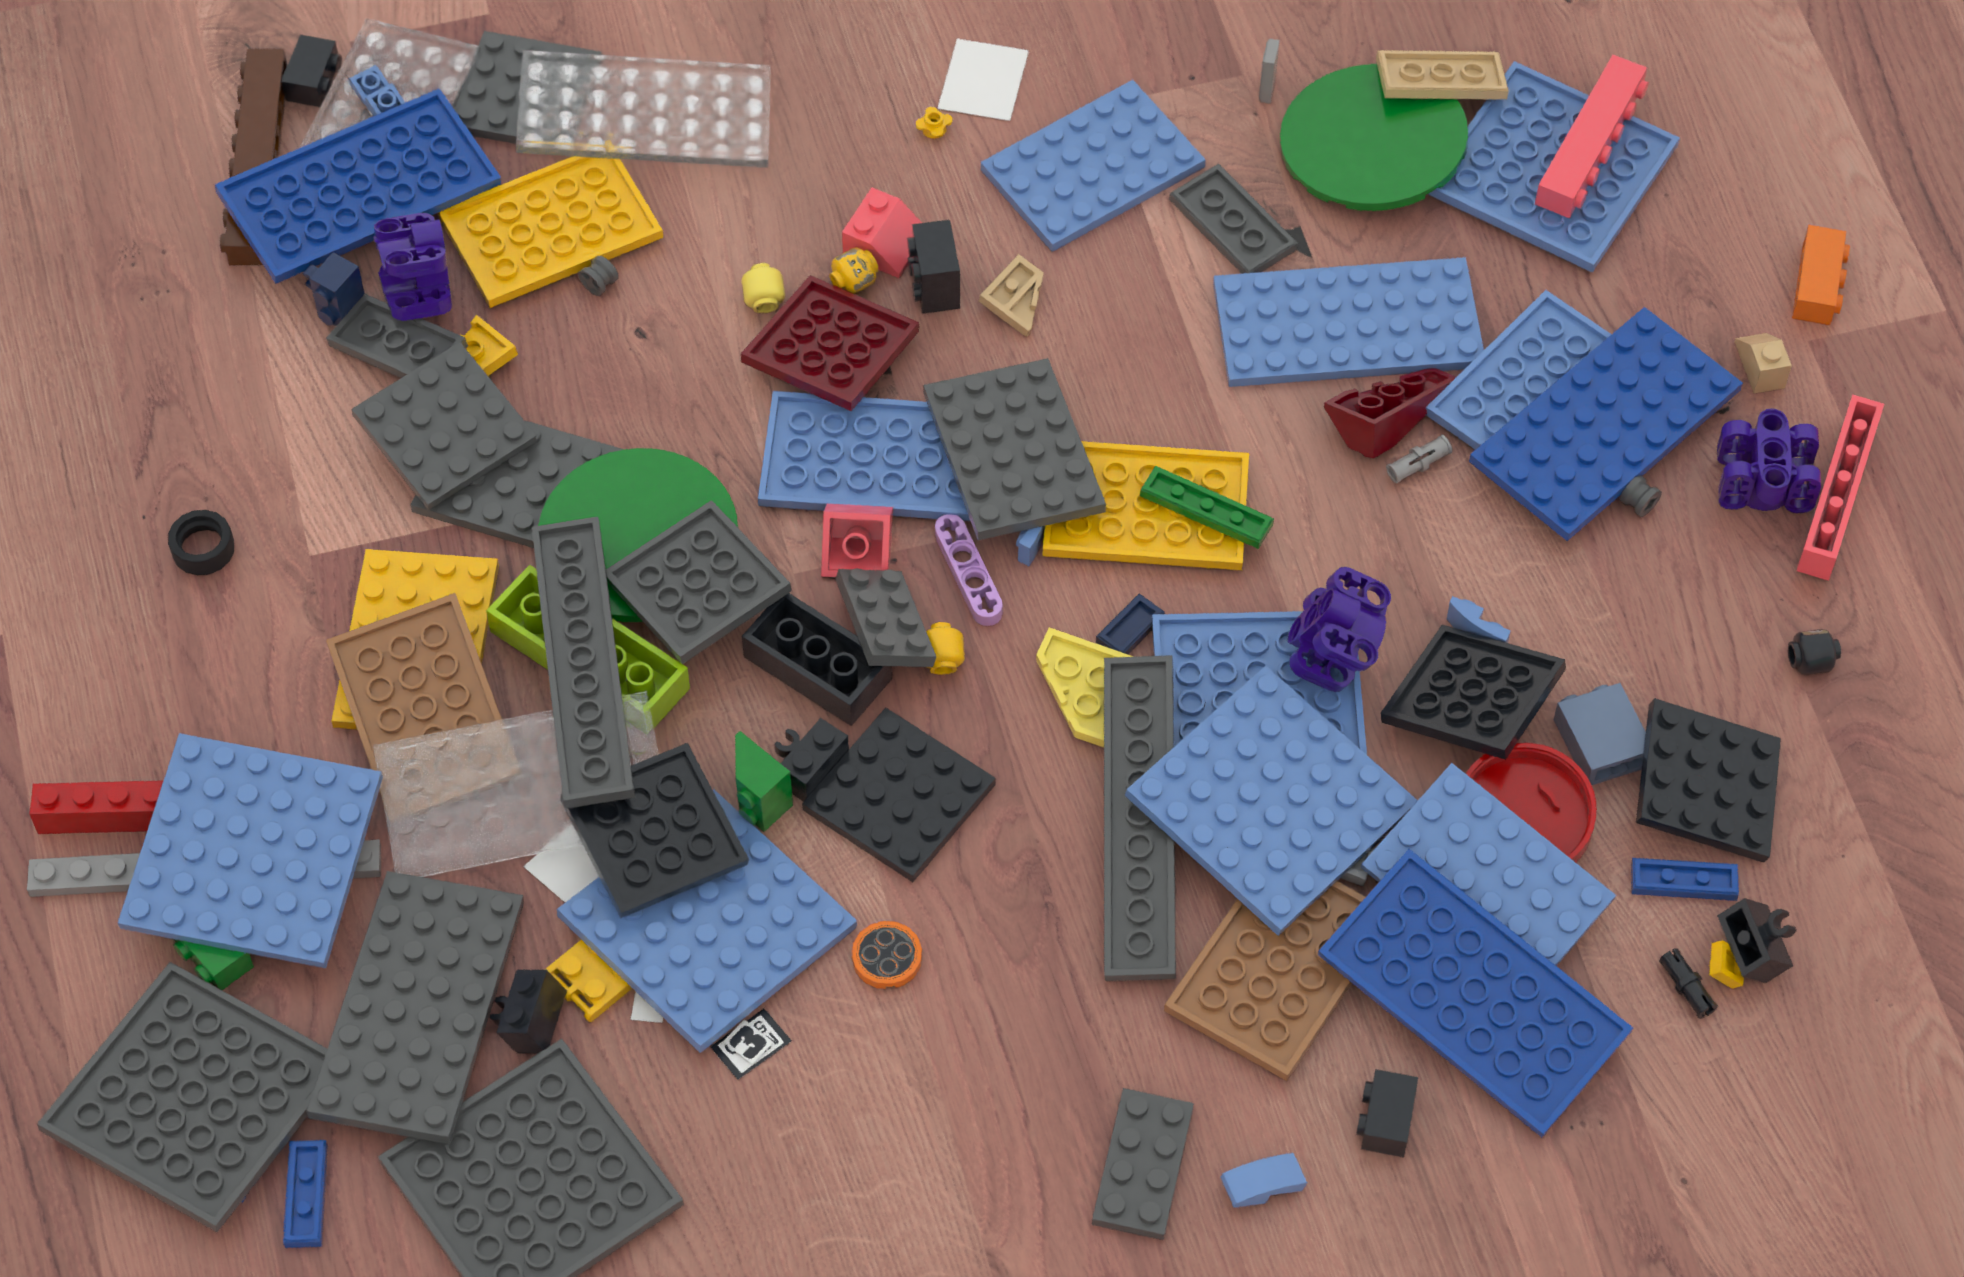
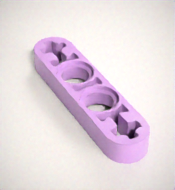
M946 514L939 517L935 524L936 541L973 618L983 626L995 625L1002 618V600L964 521L957 515ZM947 527L955 531L956 541L953 543L950 533L945 531ZM959 551H966L972 556L966 562H958L953 558L954 554ZM971 577H979L984 581V584L979 588H970L967 586L966 581ZM985 597L987 606L993 609V612L988 613L986 609H982L981 598Z

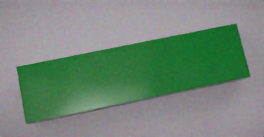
M1158 466L1154 467L1140 490L1141 497L1257 549L1260 548L1274 524V518Z

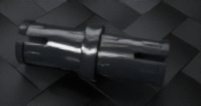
M1678 948L1672 950L1673 955L1671 951H1668L1660 958L1659 962L1675 982V990L1679 995H1684L1699 1019L1705 1017L1704 1012L1709 1016L1718 1008V1005L1702 985V977L1698 972H1693Z

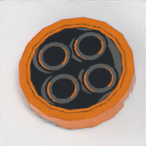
M881 921L870 924L859 932L853 943V966L856 974L865 983L875 988L886 989V987L895 986L897 988L904 986L915 978L921 967L922 947L919 938L909 927L898 922Z

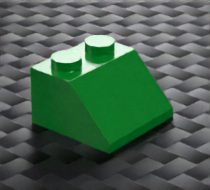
M739 731L735 735V769L739 814L749 823L756 825L765 832L793 806L790 771L744 733Z

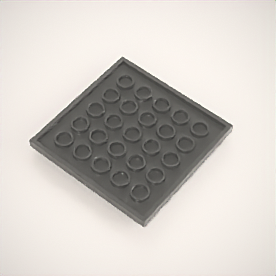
M169 962L37 1123V1126L42 1133L218 1233L308 1117L307 1108L327 1048Z
M562 1038L463 1101L450 1144L407 1137L378 1156L380 1164L461 1277H577L684 1206L682 1197Z

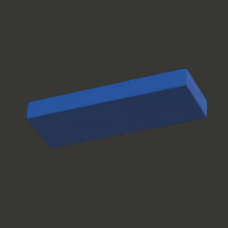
M1632 858L1631 894L1737 901L1739 896L1738 864Z
M326 1140L289 1141L283 1235L285 1248L322 1247L328 1150Z

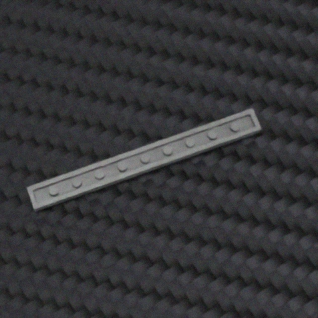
M380 839L364 840L353 878L381 877ZM140 853L29 859L27 892L30 897L128 891Z

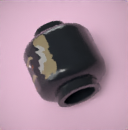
M1825 629L1798 632L1794 636L1793 641L1788 643L1790 665L1792 668H1797L1803 675L1830 672L1835 667L1836 659L1841 658L1839 640L1833 639L1829 631Z

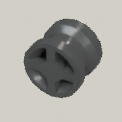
M597 255L591 261L590 267H584L579 271L578 277L588 291L596 296H600L605 292L608 284H614L619 279V274L609 260L601 255Z
M1638 475L1625 487L1620 496V501L1625 505L1634 507L1635 513L1643 517L1655 507L1662 492L1657 487H1650L1647 484V480L1642 475Z

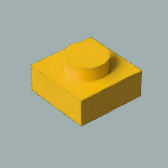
M1724 940L1711 943L1709 975L1731 989L1743 986L1744 977H1742L1729 944Z

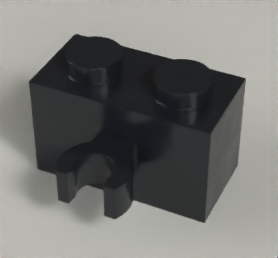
M822 718L816 722L801 741L796 731L787 729L785 731L786 739L791 741L792 744L784 746L778 741L774 744L777 755L785 758L780 764L790 771L792 795L803 802L849 750L848 735Z
M1744 898L1717 915L1742 977L1767 983L1793 967L1782 938L1793 936L1797 930L1794 926L1790 925L1781 928V921L1790 915L1789 911L1776 909L1771 913L1768 905Z
M516 970L508 997L499 996L494 1001L504 1010L499 1014H490L489 1016L498 1026L496 1033L516 1053H540L550 1046L567 990L548 970Z

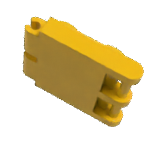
M582 939L545 969L567 990L565 999L568 1002L573 1001L585 1013L584 1018L588 1022H593L632 989ZM560 973L571 984V986L568 987L557 976V974ZM579 994L592 1005L591 1008L578 997Z

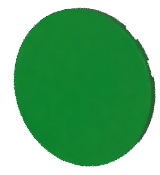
M1377 64L1357 65L1334 71L1317 79L1295 97L1287 108L1282 120L1280 130L1281 153L1285 166L1294 180H1298L1307 188V192L1327 203L1333 201L1346 205L1347 209L1390 210L1411 205L1425 199V195L1437 188L1441 189L1457 173L1458 166L1466 155L1468 125L1464 110L1457 99L1385 98Z
M633 448L598 456L569 473L548 497L541 512L538 526L598 516L605 567L608 569L711 500L737 527L738 521L729 493L719 479L707 468L686 456L674 452L652 448ZM608 584L612 618L621 622H643Z

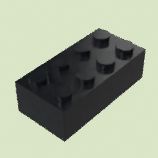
M790 593L767 607L742 635L744 658L850 726L855 723L892 680V666H869L858 636Z

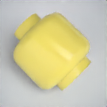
M759 263L753 265L751 270L743 275L741 280L743 297L748 307L757 313H769L778 309L785 298L783 276L778 269L770 267L766 263Z

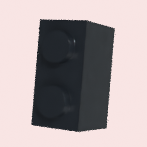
M300 35L281 80L286 101L322 107L325 97L331 94L334 74L340 71L342 65V56L338 54L336 41Z
M1375 1069L1373 1082H1365L1362 1102L1368 1103L1369 1106L1367 1114L1360 1113L1356 1135L1363 1136L1362 1150L1404 1158L1418 1077Z

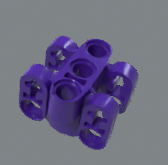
M415 213L377 221L374 224L375 236L373 237L382 264L378 275L384 298L391 308L392 317L405 321L442 315L452 309L446 250L440 220H435L428 213Z
M1773 408L1766 409L1760 413L1755 429L1752 428L1749 422L1744 420H1732L1725 423L1717 443V460L1719 463L1726 465L1718 486L1720 506L1725 509L1735 510L1747 505L1752 509L1769 511L1777 510L1785 505V508L1792 513L1811 511L1816 505L1821 490V472L1818 467L1813 466L1819 448L1817 427L1805 423L1794 425L1789 429L1786 415L1780 410Z
M1340 567L1328 577L1326 588H1316L1304 599V611L1292 624L1287 638L1289 644L1298 647L1289 659V665L1294 674L1326 690L1340 692L1354 680L1356 671H1365L1376 663L1378 649L1386 628V610L1391 601V594L1387 586L1352 568ZM1340 579L1345 581L1344 586L1348 589L1343 588V582ZM1367 591H1373L1379 596L1380 605L1370 602L1367 597ZM1359 648L1366 653L1367 662H1361L1357 659ZM1305 656L1308 658L1307 663L1311 665L1310 667L1306 665V660L1302 657ZM1333 667L1340 670L1343 675V682H1337L1332 678L1330 668Z

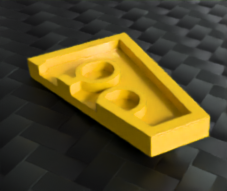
M478 315L470 322L472 327L465 336L460 334V336L465 337L468 344L466 350L487 376L518 355L516 346Z

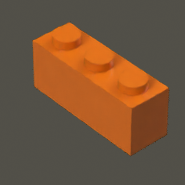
M1808 224L1802 245L1792 319L1830 325L1834 313L1840 314L1843 295L1838 294V289H1843L1847 270L1841 268L1842 263L1847 264L1850 252V245L1845 244L1847 231Z

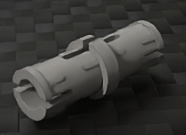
M1441 435L1422 447L1415 446L1411 448L1409 454L1386 466L1387 473L1394 483H1398L1417 471L1424 472L1428 470L1430 464L1445 455L1451 454L1452 446L1449 440L1444 435ZM1427 453L1430 454L1429 456L1421 459L1420 461L1412 465H1409L1410 462L1418 459L1419 457Z

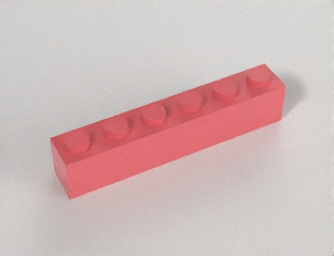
M1612 55L1540 181L1535 205L1567 218L1571 217L1576 207L1581 209L1587 197V186H1594L1600 172L1598 168L1600 163L1606 164L1612 151L1610 145L1613 141L1618 143L1624 130V120H1631L1637 105L1635 103L1636 99H1642L1646 93L1649 82L1645 81L1647 67Z
M1852 394L1796 571L1829 581L1882 414L1883 403Z

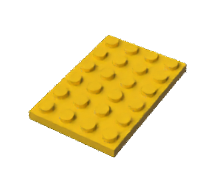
M610 142L479 193L459 204L438 212L441 223L489 308L578 273L584 267H590L591 261L597 255L610 260L664 238L661 226Z
M1081 441L1106 502V512L1046 525L1044 530L1043 556L1242 570L1243 542L1141 497L1140 490L1154 467L1158 466L1246 506L1249 453Z
M366 549L349 631L455 593L482 664L489 625L486 610L493 603L499 569L498 559ZM339 680L331 720L333 728L357 729Z

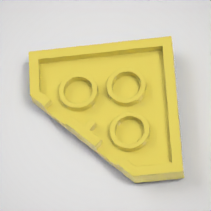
M1049 627L1037 652L1036 661L1074 737L1104 748V658L1134 656Z

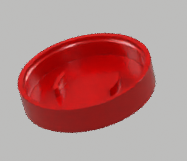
M1526 742L1517 743L1506 760L1484 754L1465 773L1574 862H1577L1585 853L1595 826L1597 813L1596 798L1586 774L1571 758L1545 745Z

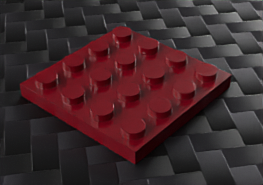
M810 275L741 353V363L852 411L919 332V322Z

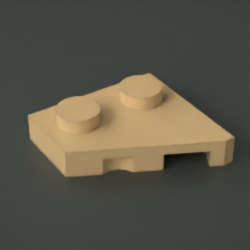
M1018 254L982 292L979 302L1025 337H1028L1033 324L1044 272Z

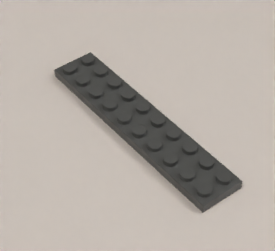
M597 516L532 527L564 807L567 809L634 798L635 792L599 518Z
M1172 655L1104 658L1105 981L1176 979L1175 841L1125 796L1127 788L1174 747Z

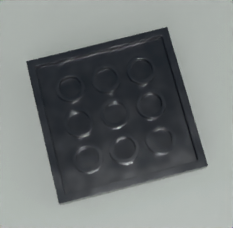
M1441 625L1381 711V722L1506 760L1566 670L1565 659Z
M1654 698L1648 708L1636 823L1764 863L1770 858L1781 738Z
M885 708L804 800L802 810L897 873L914 882L996 785V778L888 708Z
M688 743L631 765L635 792L634 798L565 809L620 918L744 867L749 862L745 850ZM561 794L560 801L564 807L563 796Z

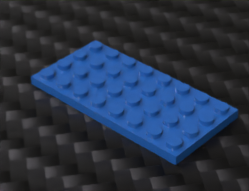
M439 88L215 184V192L275 284L304 272L310 264L314 266L322 264L332 252L341 256L374 241V224L381 219L415 213L434 215L479 193L501 185V176Z
M1643 307L1470 454L1469 462L1568 541L1616 500L1638 475L1643 476L1740 392L1743 382L1646 307Z
M1408 849L1318 951L1319 957L1541 1138L1633 1030L1631 1025L1411 849Z

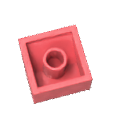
M872 187L842 231L843 253L855 247L863 251L868 250L875 258L880 271L900 278L908 265L907 238L912 237V224L922 222L900 198Z
M827 503L823 512L821 577H836L838 569L889 570L893 507Z

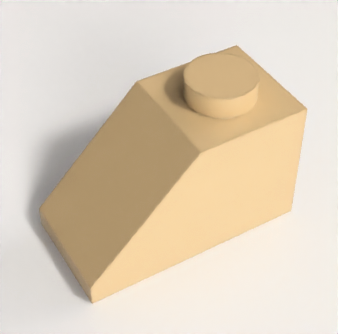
M1767 333L1736 338L1735 345L1753 393L1785 388L1792 365L1782 340Z

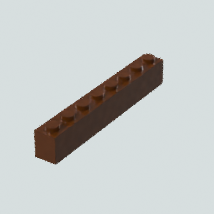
M247 49L246 61H241L240 75L243 85H239L237 90L238 103L241 105L240 110H235V127L238 130L237 134L232 135V151L235 153L234 159L229 160L230 177L279 157L285 107V96L281 80L288 66L284 49ZM224 208L223 224L226 227V233L220 235V249L222 253H226L229 265H263L228 210Z

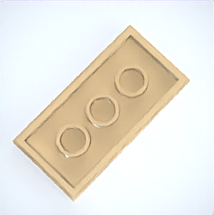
M1377 51L1376 62L1385 98L1507 99L1509 90L1499 52Z

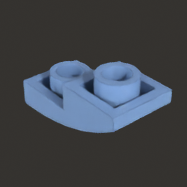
M377 65L349 78L350 86L373 116L405 103L393 83H388Z
M1045 526L1021 531L1016 541L1019 562L1027 566L1031 565L1043 541Z
M1452 596L1449 603L1447 620L1454 628L1505 643L1509 642L1511 630L1504 628L1496 622L1482 620L1484 608L1477 606L1470 600H1461Z
M1294 1153L1250 1162L1224 1172L1220 1177L1234 1208L1265 1204L1271 1195L1299 1192L1307 1184Z

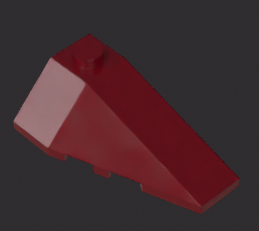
M1428 368L1402 375L1397 383L1384 384L1380 381L1372 383V389L1358 393L1356 388L1344 391L1324 402V409L1348 448L1361 453L1365 457L1375 458L1395 447L1427 415L1426 406L1456 376L1437 368Z

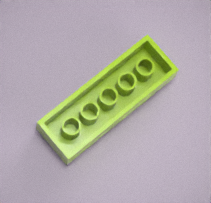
M529 565L486 610L491 633L548 670L537 570ZM612 618L625 721L648 736L690 689L688 667Z

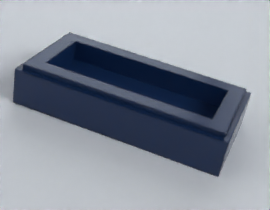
M1139 593L1096 636V643L1129 654L1152 631V615L1165 614V611Z

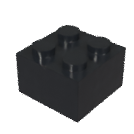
M942 220L912 224V237L907 238L909 253L907 260L909 275L913 276L914 283H912L914 301H920L922 314L960 309V268L951 221Z

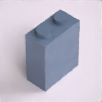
M1621 683L1611 686L1601 685L1589 693L1580 696L1570 695L1557 703L1553 720L1574 762L1586 774L1591 785L1642 770L1646 732Z

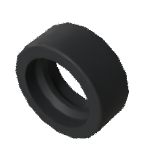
M209 510L188 512L180 516L172 524L168 533V545L176 565L189 574L208 575L219 571L230 562L234 553V538L231 528L226 519L217 512ZM209 530L217 532L221 537L220 543L212 551L205 554L194 555L186 553L182 549L184 540L198 531Z

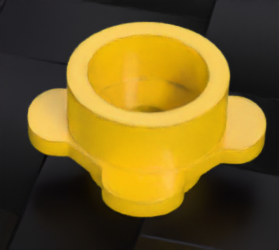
M928 107L925 110V115L916 120V127L922 130L926 137L937 139L946 133L947 126L952 124L953 119L949 114H942L936 107Z

